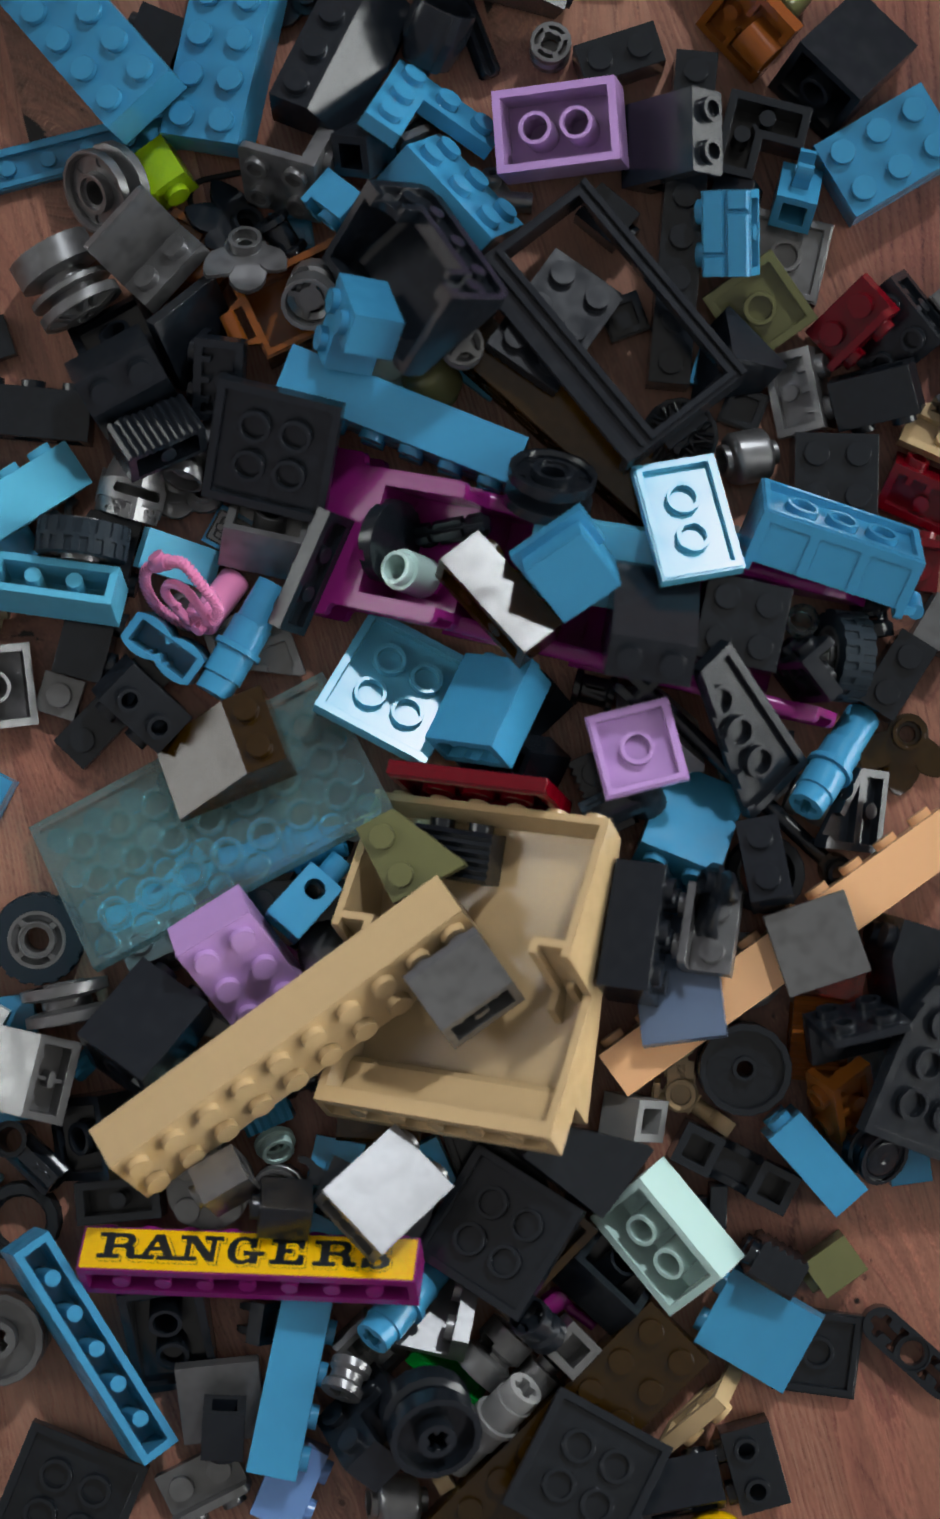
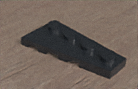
M720 639L694 665L693 675L743 817L750 819L755 818L809 762L731 642Z

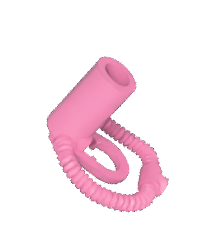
M161 549L153 552L148 557V561L141 566L138 576L139 587L146 603L151 607V610L158 614L159 617H162V619H166L171 625L184 628L189 632L192 631L197 636L215 634L249 589L246 578L234 569L224 568L209 585L187 558L179 555L164 554ZM177 568L182 570L188 576V579H191L190 581L196 586V589L202 596L199 599L197 594L180 580L167 579L162 583L160 593L164 602L171 608L168 609L156 596L151 585L152 573H160ZM170 589L178 590L188 599L190 603L186 610L172 596Z

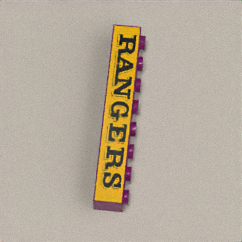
M104 1224L101 1226H85L76 1272L79 1281L87 1293L419 1306L425 1261L421 1238H411L407 1235H403L372 1265L345 1235H327L323 1232H310L308 1241L257 1238V1232H244L239 1229H227L225 1231L201 1230L196 1227L162 1229L156 1226L135 1228Z

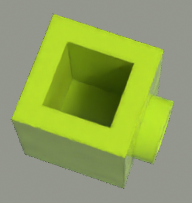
M161 134L134 153L146 171L151 195L166 210L182 204L193 191L199 188L177 151Z

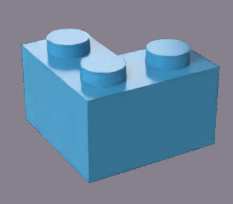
M339 272L335 287H330L327 291L325 298L326 315L323 325H318L315 329L313 348L317 350L323 368L372 376L377 358L393 360L405 322L387 281Z

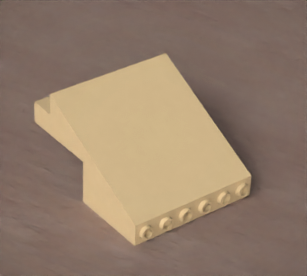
M394 790L392 793L376 791L366 822L393 808L410 819L414 824H430L431 816L456 820L455 828L468 830L469 822L492 825L494 826L493 834L506 836L499 887L444 879L442 882L466 910L491 946L489 947L525 1000L456 1049H454L421 1002L417 1000L407 1012L395 1016L380 1027L373 1037L366 1041H361L346 1052L339 1062L323 1069L313 1100L327 1116L390 1127L396 1124L401 1129L562 1156L571 1123L587 1125L603 996L596 982L616 858L619 859L621 838L610 818L598 813L577 815L568 814L557 808H548L546 811L528 809L523 805L515 803L500 806L489 804L480 799H470L466 802L451 800L446 796L438 794L424 797L415 796L403 790ZM361 838L331 921L332 927L344 942L396 905L392 903Z

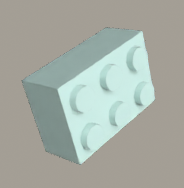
M664 1156L629 1183L603 1219L594 1214L589 1217L669 1316L675 1314L720 1281L745 1256Z

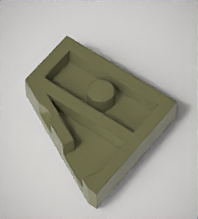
M392 808L356 828L393 904L399 903L435 875L444 880L468 867L464 859L455 855L439 843L437 839L420 829L396 809Z

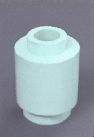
M398 549L388 553L382 561V578L391 589L423 599L431 596L440 584V581L435 577L438 563L427 556L408 549Z

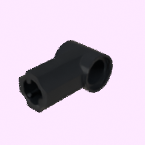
M658 788L610 801H605L602 791L577 804L582 815L598 813L610 818L615 826L631 817L640 820L653 819L664 811L667 800L663 789Z
M9 1120L0 1123V1157L6 1158L44 1196L50 1195L59 1188L68 1178L72 1169L37 1136L36 1131L31 1125L25 1122ZM13 1129H17L22 1137L21 1145L15 1151H11L6 1142L9 1132Z

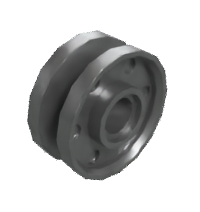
M114 140L95 144L92 148L74 152L66 161L63 171V188L68 205L77 221L91 233L97 231L137 186H143L151 194L150 184L144 167L138 157L122 143Z
M108 976L67 980L20 992L22 1003H41L43 1012L25 1019L26 1029L52 1028L88 1021L104 1002H93L92 993L109 986Z

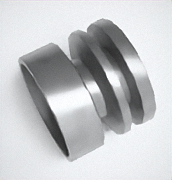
M85 227L66 229L44 239L24 252L13 262L9 269L25 297L42 294L31 308L36 316H43L40 323L47 334H56L91 320L115 301L122 292L115 279H108L111 273L102 265L89 267L96 259L84 249L85 242L90 238Z

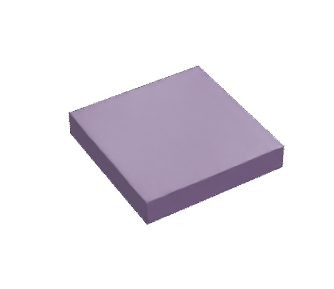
M668 696L584 718L605 801L689 781L690 777Z

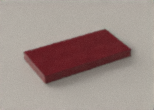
M389 759L386 774L406 792L415 796L430 797L431 795L438 794L446 796L451 800L468 802L470 799H480L492 805L507 806L508 804L515 803L523 805L528 809L546 811L548 808H557L568 814L571 813L572 802L548 778Z

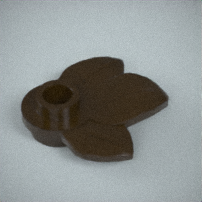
M911 713L900 714L896 716L893 722L888 724L886 731L873 734L861 753L860 767L866 769L882 768V771L890 772L888 788L894 795L900 796L914 785L920 773L929 777H940V747L928 738V728L922 718ZM904 726L910 727L914 732V737L910 742H904L900 738L899 733Z

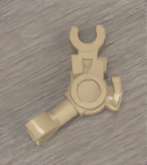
M692 1050L664 1071L667 1083L663 1089H660V1078L656 1077L652 1084L651 1097L669 1101L668 1108L676 1113L686 1112L688 1115L690 1112L727 1138L736 1126V1123L700 1099L702 1095L699 1094L695 1085V1061H688V1056L694 1051Z

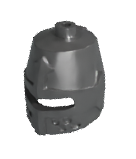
M114 456L108 468L103 467L95 496V510L132 519L146 525L157 526L163 512L168 486L165 485V479L163 478L164 470L131 483L129 477H127L122 466H120Z

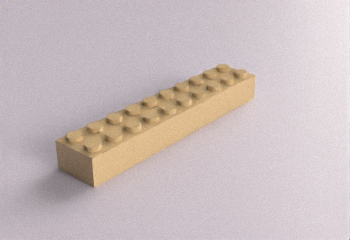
M435 875L100 1121L89 1132L109 1168L146 1198H149L153 1194L166 1189L171 1181L184 1171L204 1160L207 1153L221 1144L234 1139L240 1130L252 1121L268 1114L274 1108V1105L289 1094L302 1089L316 1074L326 1067L339 1062L346 1052L361 1041H366L373 1037L380 1027L395 1016L407 1012L412 1004L419 999L402 976L410 972L420 960L431 957L448 945L454 936L465 933L473 926L488 947H491L466 910L438 875Z

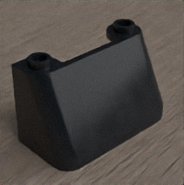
M368 179L322 257L336 281L340 272L388 282L405 322L401 333L403 340H399L392 360L394 367L402 376H420L427 373L493 316L508 297L506 286L443 198L431 188L419 183Z

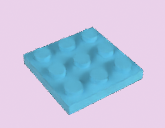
M368 614L315 701L312 711L405 761L427 764L435 748L428 742L425 735L464 655L398 620Z

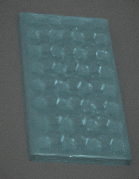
M323 671L270 699L298 775L181 822L159 759H156L28 827L94 970L100 972L169 935L167 928L237 884L247 894L358 835L357 827L392 808L394 809L356 734L312 711L315 701L328 682Z

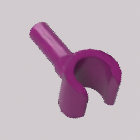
M558 1286L552 1287L541 1296L543 1302L548 1305L553 1313L558 1314L565 1309L569 1315L588 1329L593 1330L597 1322L580 1310Z

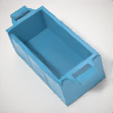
M765 477L761 478L739 533H736L745 569L748 570L751 563L756 562L889 606L892 618L902 619L903 615H908L913 620L923 617L924 607L921 594L914 591L926 565L920 533L917 528Z

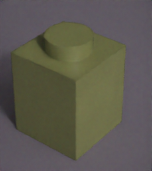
M839 1229L802 1255L809 1265V1270L803 1280L812 1293L820 1289L827 1299L868 1270Z

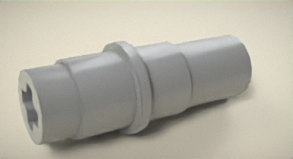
M516 1372L505 1382L498 1385L489 1396H483L475 1403L474 1407L483 1432L480 1447L471 1461L457 1472L452 1473L453 1476H467L502 1442L510 1441L517 1434L519 1425L531 1414L532 1409L541 1400V1391L531 1377L524 1373Z

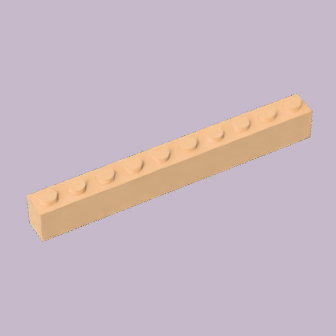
M925 806L906 820L910 826L897 836L893 831L887 833L872 845L876 851L862 861L858 855L841 866L838 871L842 876L828 885L823 880L804 894L807 901L844 890L859 931L940 872V808L930 811ZM755 929L737 942L739 950L735 955L732 978L721 977L727 1025L785 984L767 930L759 934ZM638 1013L634 1016V1019L637 1021L636 1025L626 1032H623L619 1027L600 1041L604 1048L598 1051V1056L626 1095L630 1096L706 1040L644 1048L642 1046Z

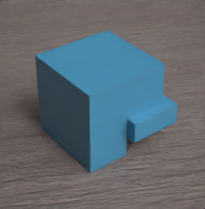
M580 503L509 551L510 558L533 588L541 593L564 624L621 586L616 560L603 544L605 536Z

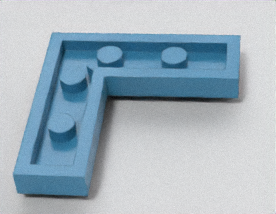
M401 58L357 123L392 149L415 113L422 116L483 160H485L495 145L493 120L488 115L476 112L463 103L455 92L442 88L429 79L421 68L408 64Z

